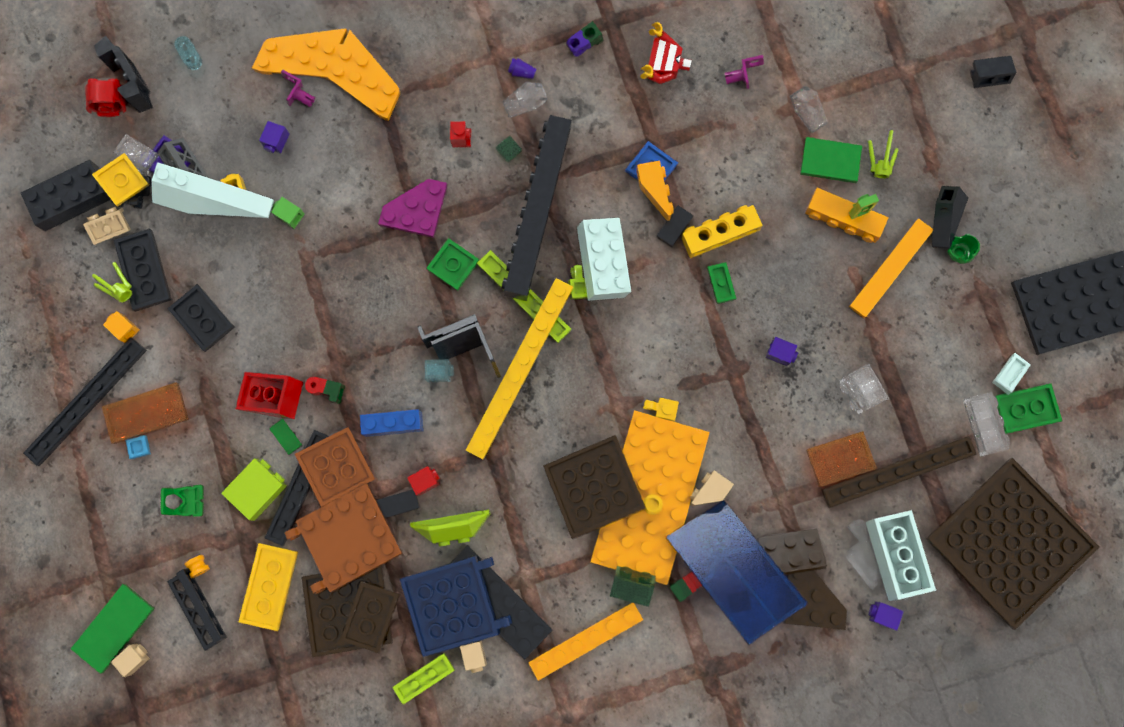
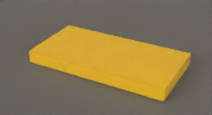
M261 543L258 544L239 623L279 631L298 555L297 551Z

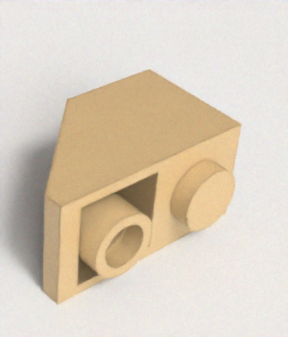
M715 470L711 474L707 472L701 480L704 484L700 490L696 488L690 496L692 499L690 504L696 506L721 502L734 484Z

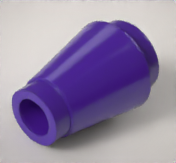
M512 58L508 73H511L512 76L533 79L536 68H533L519 58Z

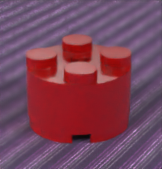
M114 78L108 79V81L89 79L88 84L85 86L87 112L91 114L92 111L97 112V116L116 117L119 116L121 111L124 114L126 112V99L117 90V88L123 86L120 84V81Z

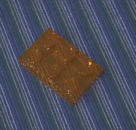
M863 431L806 449L819 487L877 469Z

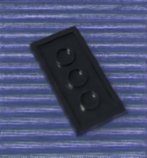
M149 228L115 239L114 244L122 273L127 282L132 285L130 288L132 295L129 298L132 310L137 312L171 301L172 298L153 230Z

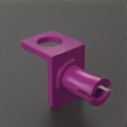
M763 55L742 59L740 70L724 72L726 84L743 81L746 84V89H749L746 68L763 65Z
M282 70V77L295 84L286 99L287 104L291 106L294 100H298L311 107V103H314L316 97L301 90L303 87L301 79Z

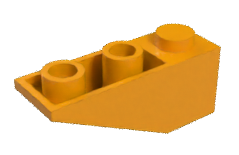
M660 161L638 164L636 172L641 191L663 217L669 221L674 210L672 202H668L667 196H670L668 184L665 185L664 178H666L664 166L661 167Z

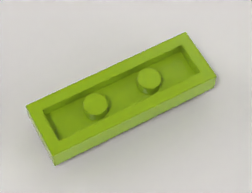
M443 653L392 688L401 703L405 704L455 671L447 655Z

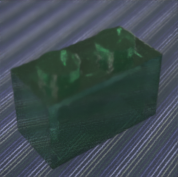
M617 566L610 597L649 607L656 576L648 572L634 571L629 567Z

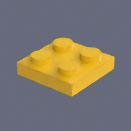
M125 153L92 174L117 207L149 186Z

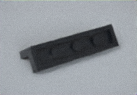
M182 569L176 573L177 576L168 580L167 583L204 651H207L225 640L227 636L196 579L191 578L190 570ZM180 580L185 591L178 590L175 582ZM187 595L194 605V609L187 607L185 603ZM197 613L204 624L203 626L197 625L195 622ZM206 630L213 640L209 644H207L204 638Z

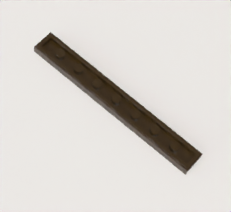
M970 436L824 488L822 493L828 508L974 456L977 453Z

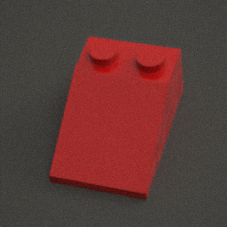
M245 372L235 409L278 418L295 419L303 381L286 375Z

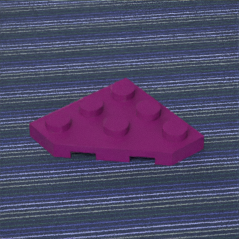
M427 179L382 207L378 222L379 226L434 238L448 186L447 183Z

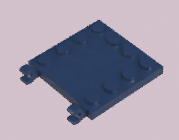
M473 556L400 579L423 657L500 634L499 628L507 627L512 623L510 615L495 619L481 569L495 565L493 557L478 561L477 556Z

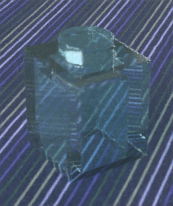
M448 359L425 360V380L427 382H451V376H454V366L450 365Z

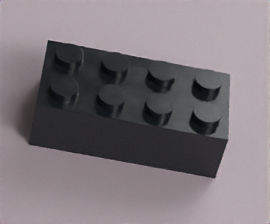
M89 159L21 192L34 225L46 232L110 201L111 198L92 175L100 168Z

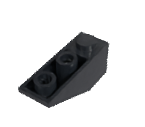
M942 186L935 204L931 245L933 248H951L968 201L967 195L959 186Z

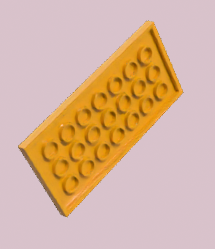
M634 410L623 453L642 499L644 500L648 495L655 494L661 498L663 507L657 514H648L643 510L600 528L591 558L592 563L668 585L676 551L666 538L684 527L691 502L690 496L694 491L710 432Z

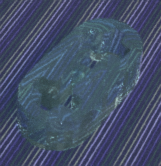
M178 37L174 45L183 62L191 70L199 69L202 65V58L188 37ZM183 43L186 44V47L188 48V50L185 51V50L183 49V46H182ZM189 56H193L195 60L194 63L191 62Z

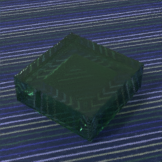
M508 136L496 146V150L508 163L522 152V148L511 136Z

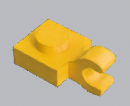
M659 398L658 403L645 400L643 409L656 411V417L675 421L679 402L665 398Z

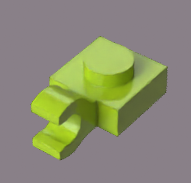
M574 265V268H571L573 279L568 280V284L573 286L570 299L587 298L585 278L582 275V265Z

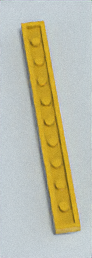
M557 278L555 279L466 451L481 459L485 458L569 298L573 286Z

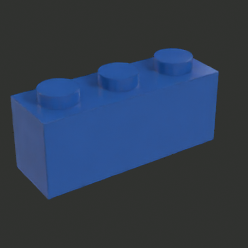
M419 409L360 415L361 435L365 437L423 432L422 412Z

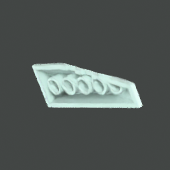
M158 162L152 178V202L188 214L269 218L274 202L273 199Z

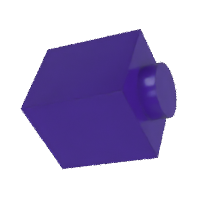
M268 121L259 141L263 145L264 150L270 153H281L290 133L284 126Z
M775 337L765 358L788 366L791 362L794 363L797 358V345Z
M875 601V604H872L869 609V621L892 630H898L904 611Z

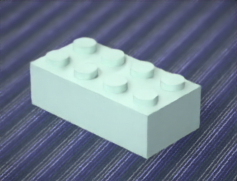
M620 218L583 220L577 226L588 301L625 298L631 293Z
M912 510L867 521L866 526L888 601L936 591Z

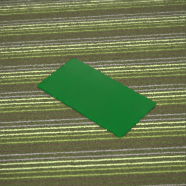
M281 419L269 428L288 455L302 446L284 419Z

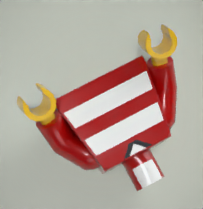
M659 22L652 24L655 29H650L649 34L651 36L657 35V38L654 37L649 65L641 68V70L645 71L641 74V78H648L658 84H663L676 79L678 69L689 71L692 60L681 58L683 48L662 30V25Z

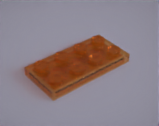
M177 382L102 406L111 444H117L189 420L180 386Z

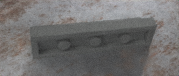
M183 138L165 142L158 151V155L165 165L208 178ZM180 145L184 153L176 151L174 146ZM185 160L192 163L194 169L188 168L184 163Z

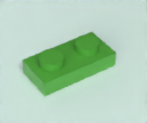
M865 194L859 197L849 212L851 219L870 213L879 202L877 195L869 196V194Z

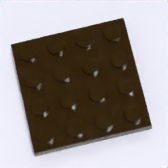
M616 435L543 465L571 539H576L646 509Z
M382 565L332 593L327 588L318 594H313L310 586L324 580L321 573L302 576L312 658L363 649L340 640L361 581L385 589ZM389 625L383 645L393 643L391 625Z

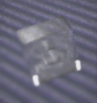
M870 364L857 369L839 380L842 392L848 395L850 406L854 412L857 411L858 415L889 399Z

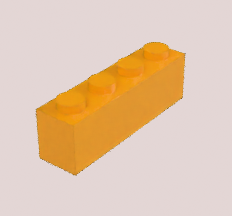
M816 188L805 212L813 220L827 222L828 226L841 228L845 233L860 236L869 243H876L879 240L889 218L871 210L870 213L851 219L849 212L855 203L820 188Z

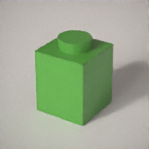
M283 197L274 203L271 211L277 219L295 229L305 215L299 207Z

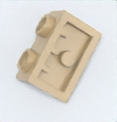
M115 206L105 210V215L99 217L98 214L87 218L88 222L83 225L93 245L131 230L122 213L124 211L123 208L117 210Z

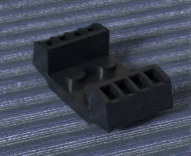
M106 36L94 45L98 57L113 73L122 68L124 71L122 74L128 82L117 88L119 93L139 113L152 109L153 105L149 98L150 90L134 63L119 46L112 44Z

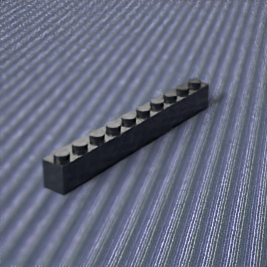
M550 115L549 120L544 122L542 132H545L544 138H540L538 149H541L539 155L535 156L534 166H536V170L531 172L529 183L532 184L531 189L526 191L525 201H527L526 207H522L520 218H523L522 224L517 225L515 234L518 236L517 243L513 242L511 248L513 258L508 260L506 271H509V274L502 282L501 289H504V296L527 301L571 130L572 120Z

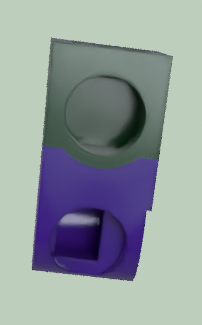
M592 21L567 40L566 45L574 56H579L595 44H600L604 40L602 33Z

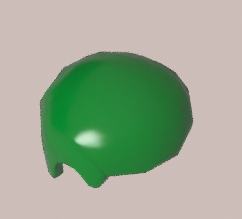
M966 233L961 237L955 236L951 248L947 249V253L952 261L966 264L977 256L980 251V243L971 234Z

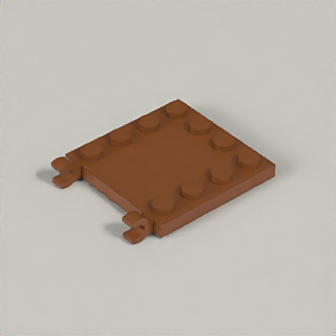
M367 483L296 521L298 527L285 532L287 539H290V541L301 535L303 536L324 579L310 586L313 594H318L327 588L332 593L403 554Z

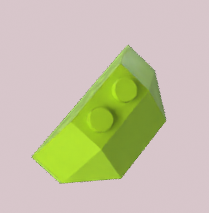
M483 510L412 522L410 527L430 542L438 543L439 547L448 546L450 541L458 540V544L470 542V538L476 536L491 513L490 510Z

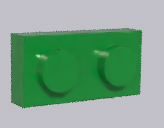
M727 262L708 266L707 270L716 303L721 304L736 300Z

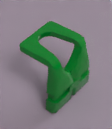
M193 485V487L186 486L174 489L161 488V514L203 516L204 503L202 500L204 499V486ZM173 494L180 497L183 501L174 510L168 508L165 503L166 497Z

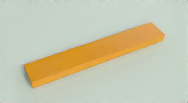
M918 218L854 299L849 308L865 318L929 237L933 229Z

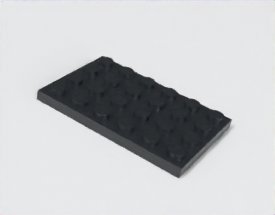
M1124 251L1011 282L1036 355L1124 331Z

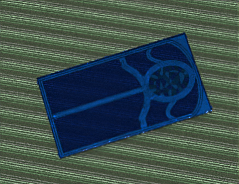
M725 500L720 501L666 537L748 645L753 644L758 638L808 604Z

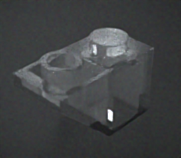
M525 82L504 99L503 104L508 117L512 118L537 109L548 99L542 83Z

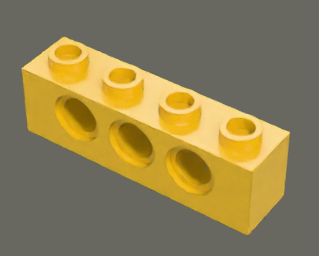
M744 205L738 208L737 212L732 214L727 212L720 215L717 220L709 219L703 222L702 226L697 228L692 226L685 229L681 239L691 259L758 232L763 225L754 205L749 207ZM740 220L743 226H736L734 221ZM723 227L726 232L723 234L718 233L716 228ZM705 234L708 240L703 241L698 235Z

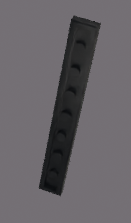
M130 337L23 454L36 466H41L147 350L134 338Z

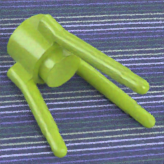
M893 130L889 132L884 160H879L878 164H875L872 141H868L871 172L874 173L876 178L886 179L892 175V168L898 153V148H895L889 164Z
M113 262L112 265L123 284L115 283L111 286L96 274H92V277L105 287L97 283L94 286L114 297L119 302H125L131 297L132 291L130 288L132 285L127 282L116 262Z

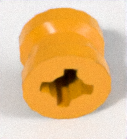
M203 555L196 556L184 564L186 568H189L191 578L198 577L210 570L209 565H206L204 562L205 558Z

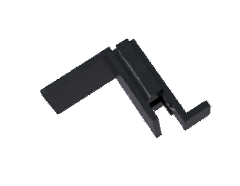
M475 314L426 335L421 325L417 326L426 348L428 349L433 346L441 362L484 345L497 378L501 377Z

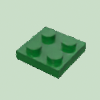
M448 238L426 269L453 289L459 291L480 259Z

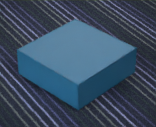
M146 435L126 440L129 459L151 454Z

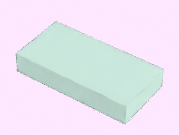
M1014 353L992 383L1009 395L1026 373L1030 364Z

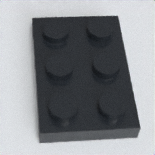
M198 284L167 308L204 352L235 328Z

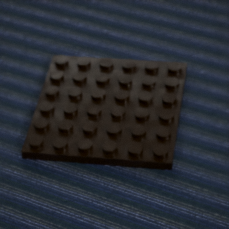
M1010 458L926 538L1013 630H1016L1100 548L1014 458Z

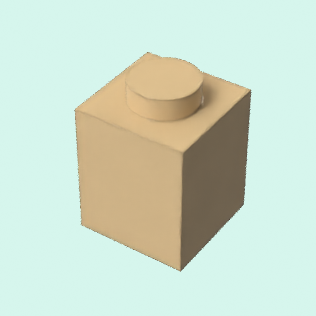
M482 640L460 646L465 671L471 670V673L482 671L483 666L487 665Z
M132 644L124 649L111 663L123 677H127L135 673L150 658L147 656V650L142 645Z

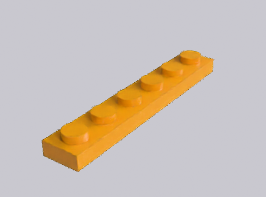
M634 602L528 663L539 681L643 621V618Z

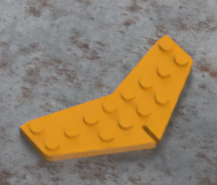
M346 28L269 38L264 41L252 67L254 71L261 74H282L281 71L285 70L292 75L326 78L333 81L371 109L378 117L388 121L400 96L397 84L351 30L348 32Z

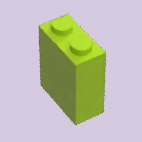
M254 458L221 493L251 521H255L287 487L284 483L285 478L278 472L274 474L270 470L271 465L264 459Z

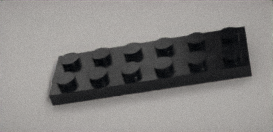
M467 545L451 563L477 556L478 561L483 559ZM491 567L481 569L495 619L510 615L512 620L509 626L499 628V635L525 660L553 629Z

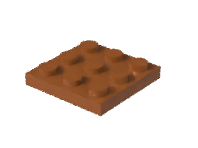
M349 427L295 453L321 507L375 480Z

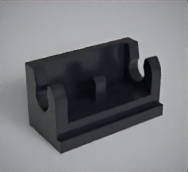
M1011 55L974 60V69L970 70L974 88L1011 84L1017 73Z

